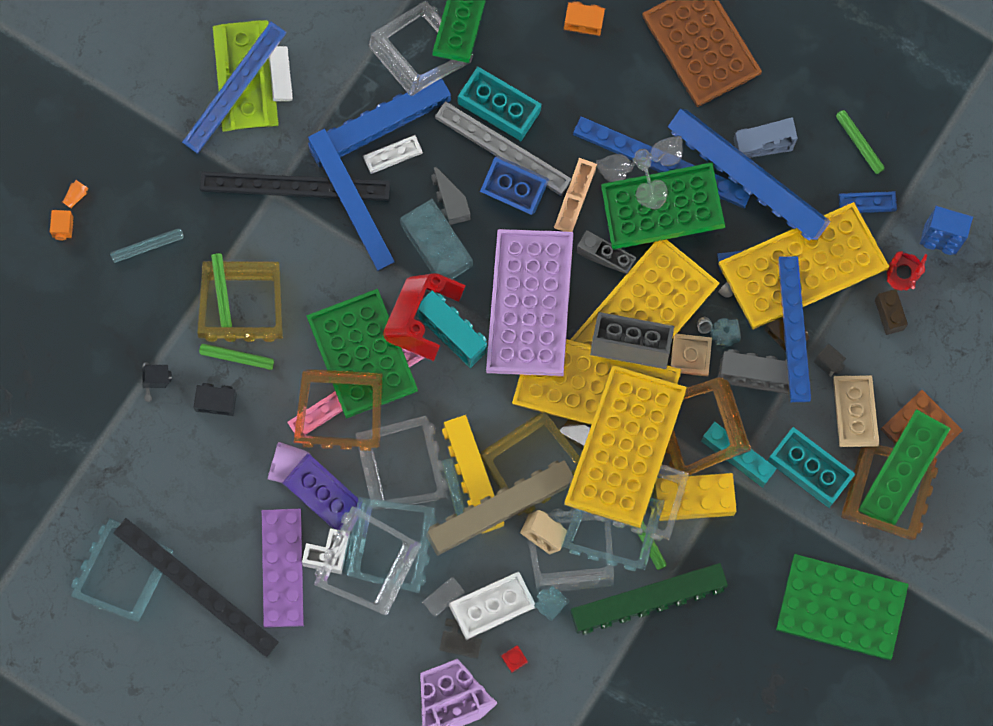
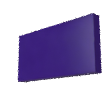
M308 453L282 483L335 530L342 531L364 505L362 501Z

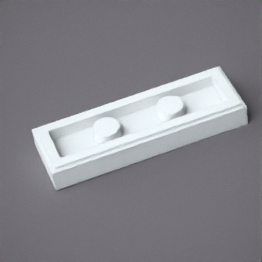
M277 46L269 56L273 101H292L287 47Z
M414 135L366 154L363 158L370 174H373L422 154V149Z

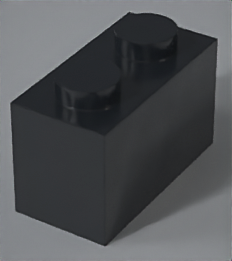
M209 383L197 385L193 408L195 412L234 416L236 390L226 385L221 386V388L214 387L213 384Z

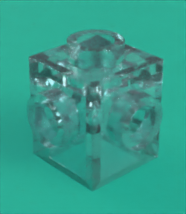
M723 318L715 322L713 329H711L712 340H715L716 346L729 347L733 343L740 341L741 335L738 319L728 320V318Z
M552 585L547 591L543 589L536 596L538 601L534 606L541 614L552 621L570 601Z

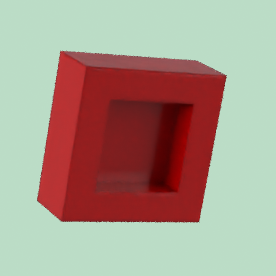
M518 645L501 655L511 673L528 663Z

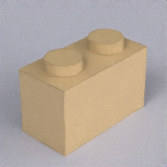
M538 510L528 514L520 533L548 554H552L561 550L569 531L563 528L562 524L548 517L547 513Z

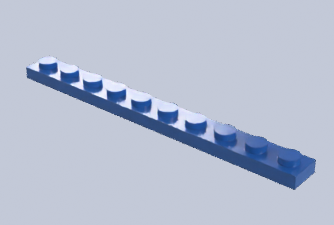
M580 117L573 132V135L660 173L695 166L584 117ZM715 174L719 198L745 209L750 194L742 189L744 186Z

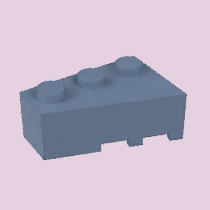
M793 117L750 129H740L735 132L733 138L735 147L749 158L793 151L798 139Z

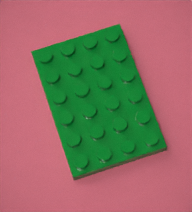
M712 163L601 184L613 250L725 228Z
M378 289L306 315L346 419L418 392L402 348L387 342L383 336L389 315Z
M794 554L776 630L892 660L908 584Z

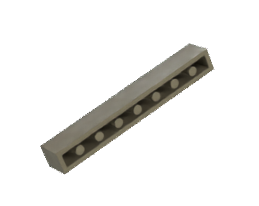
M557 460L549 464V468L544 471L541 469L531 474V478L518 480L514 483V487L510 489L505 487L497 492L498 495L493 498L490 496L485 497L480 501L481 504L475 507L473 505L463 509L464 513L458 516L456 514L446 518L447 522L441 525L436 523L430 526L426 537L436 555L438 556L570 487L574 476L565 460L560 463Z

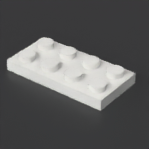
M516 572L451 602L449 607L467 640L534 609L536 604L520 573Z

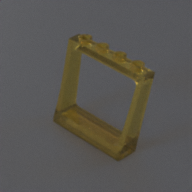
M203 261L198 338H205L209 342H214L217 338H225L228 342H234L236 338H244L247 342H253L255 339H263L266 342L283 339L279 262H223L225 280L274 281L276 325L274 327H206L209 282L215 279L212 262Z
M546 412L538 413L480 452L482 461L500 489L508 488L493 463V459L543 425L557 439L575 462L577 468L580 456ZM576 468L571 471L573 476L575 474ZM549 497V498H547V499L541 501V503H542V504H543V503H546V502L549 501L552 497ZM532 506L520 512L519 514H517V516H520L524 512L527 515L534 511L536 507Z

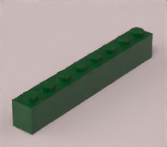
M721 563L571 608L570 613L577 634L587 635L593 633V629L601 627V630L610 628L614 622L619 621L620 624L631 621V617L637 615L639 618L646 617L653 610L662 612L669 609L668 606L673 604L676 607L687 604V600L692 598L697 601L706 598L705 594L713 593V595L723 593L728 584Z

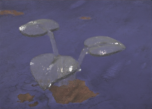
M670 137L657 142L652 147L651 153L646 149H639L635 153V158L632 159L631 165L626 156L614 154L597 160V168L606 180L615 182L625 180L627 172H631L636 164L639 169L645 171L648 182L638 187L636 191L638 202L645 207L659 209L667 199V187L661 180L651 182L648 168L651 166V159L654 162L660 161L664 166L677 164L683 154L682 137Z

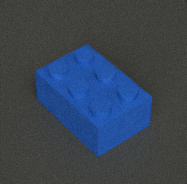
M496 156L480 192L532 215L539 205L549 178L503 157Z
M936 206L925 223L920 244L924 245L927 249L942 250L943 253L948 255L957 254L968 238L973 217Z

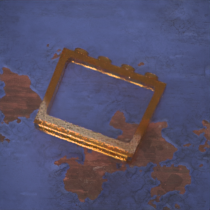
M304 370L302 373L294 443H302V447H314V444H321V448L331 449L333 445H339L340 449L351 450L352 446L360 447L361 451H371V448H378L380 446L383 373ZM310 383L372 386V439L304 435L303 429Z
M718 377L686 389L684 399L710 391L714 392L730 446L685 466L673 429L666 452L671 456L672 460L669 462V465L676 472L677 477L691 475L751 450L728 380Z
M881 445L861 446L854 469L855 475L850 483L841 518L909 540L916 539L917 533H920L923 528V522H920L921 517L926 514L928 504L925 503L927 496L930 497L933 491V486L930 485L932 478L935 479L938 473V468L935 467L937 458H933L922 478L910 526L906 530L859 513L858 509L873 455L889 456L893 448Z

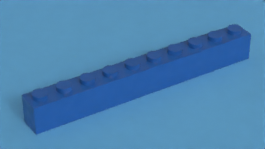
M680 109L669 124L668 128L672 130V135L678 139H684L686 141L685 144L692 150L697 149L703 159L706 161L711 160L715 163L714 167L720 172L725 171L729 174L728 178L736 184L739 182L744 186L742 189L750 195H756L758 202L764 206H770L776 216L784 217L790 227L794 229L797 227L802 231L801 235L807 240H818L831 222L687 109Z

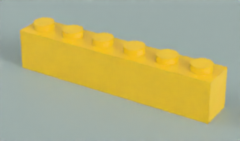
M466 415L444 422V428L441 430L444 439H448L451 446L448 447L451 458L455 457L457 464L454 465L456 473L462 476L463 482L460 484L463 493H468L470 500H467L468 506L473 505L475 507L481 504L480 501L485 497L490 496L493 498L495 495ZM504 521L482 532V534L504 527Z

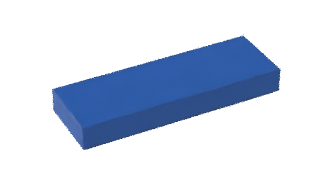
M895 191L842 193L838 195L839 208L854 202L860 213L892 212L897 210Z

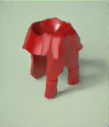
M903 251L897 252L893 259H891V262H889V268L886 270L887 282L891 287L901 291L914 289L916 281L925 272L924 264L927 260V254L924 255L920 262L915 255L903 253ZM899 266H908L911 270V276L907 279L900 278L896 272Z

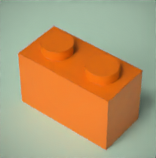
M568 2L564 30L600 36L605 8H601L598 5H583L581 2Z

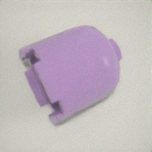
M278 442L268 480L283 483L304 456L310 453Z

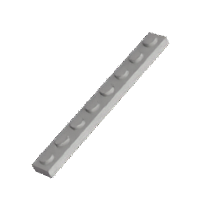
M446 101L435 116V119L495 156L503 157L549 178L546 187L562 196L572 180Z

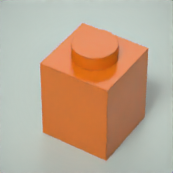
M52 210L50 233L56 240L72 238L74 216L71 211Z

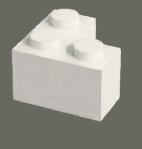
M330 528L326 547L306 543L302 560L303 566L342 574L350 533Z

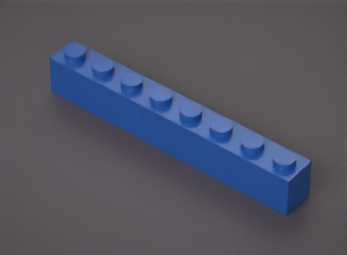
M441 76L437 78L432 77L421 86L416 85L409 92L396 95L392 101L388 103L383 102L376 109L365 111L354 120H347L343 126L328 130L327 134L339 157H342L442 106L445 101L447 103L450 102L451 93ZM309 142V151L315 159L318 167H323L311 143Z

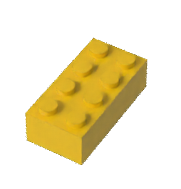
M733 473L657 478L654 496L657 521L734 516L736 513Z

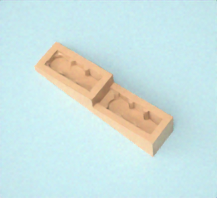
M579 158L554 229L563 232H573L597 164Z

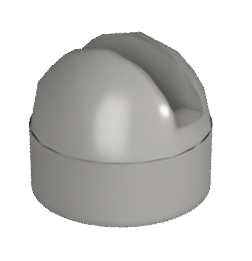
M728 282L718 291L724 297H731L734 294Z
M708 317L698 319V331L703 334L709 333L713 328L712 321Z

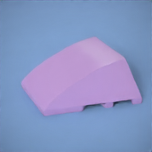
M458 659L420 673L422 726H464L481 719L497 705V702L473 678V675Z

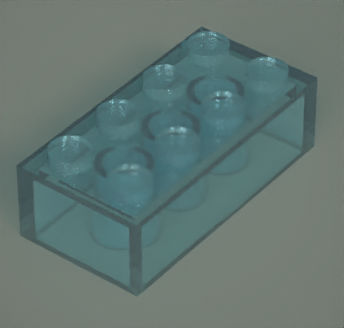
M433 199L400 218V225L432 273L453 279L473 267V259Z

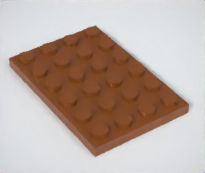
M667 0L642 13L643 19L697 107L762 73L719 0Z

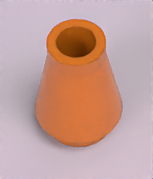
M75 180L74 183H71L63 203L72 209L87 194L86 191L89 188Z

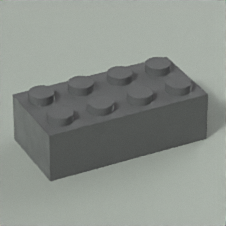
M598 312L590 355L666 369L674 326Z
M737 350L724 351L720 360L717 383L790 394L787 359L782 361L777 360V357L774 356L758 357V354L755 353L739 354Z

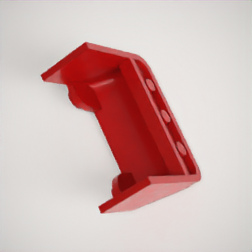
M437 273L407 278L384 329L383 336L385 340L434 361L440 345L422 338L425 333V327L420 321L414 319L426 289L459 302L466 285Z

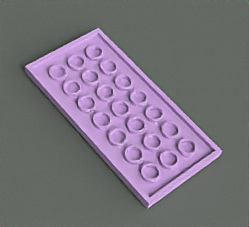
M498 229L486 366L487 373L564 376L573 232Z

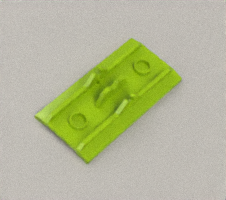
M249 21L213 26L219 91L268 26V21ZM269 58L223 119V132L243 128L279 126L276 101H273Z

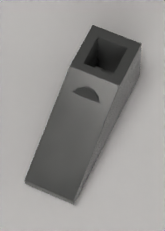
M434 167V174L431 177L433 185H437L439 190L436 192L438 202L443 204L444 209H441L443 220H447L448 225L470 220L471 214L466 197L437 167Z
M587 230L579 242L576 253L592 262L625 274L629 272L636 260L635 256L620 248L613 250L611 243Z

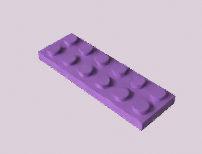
M301 509L262 510L264 628L304 626Z

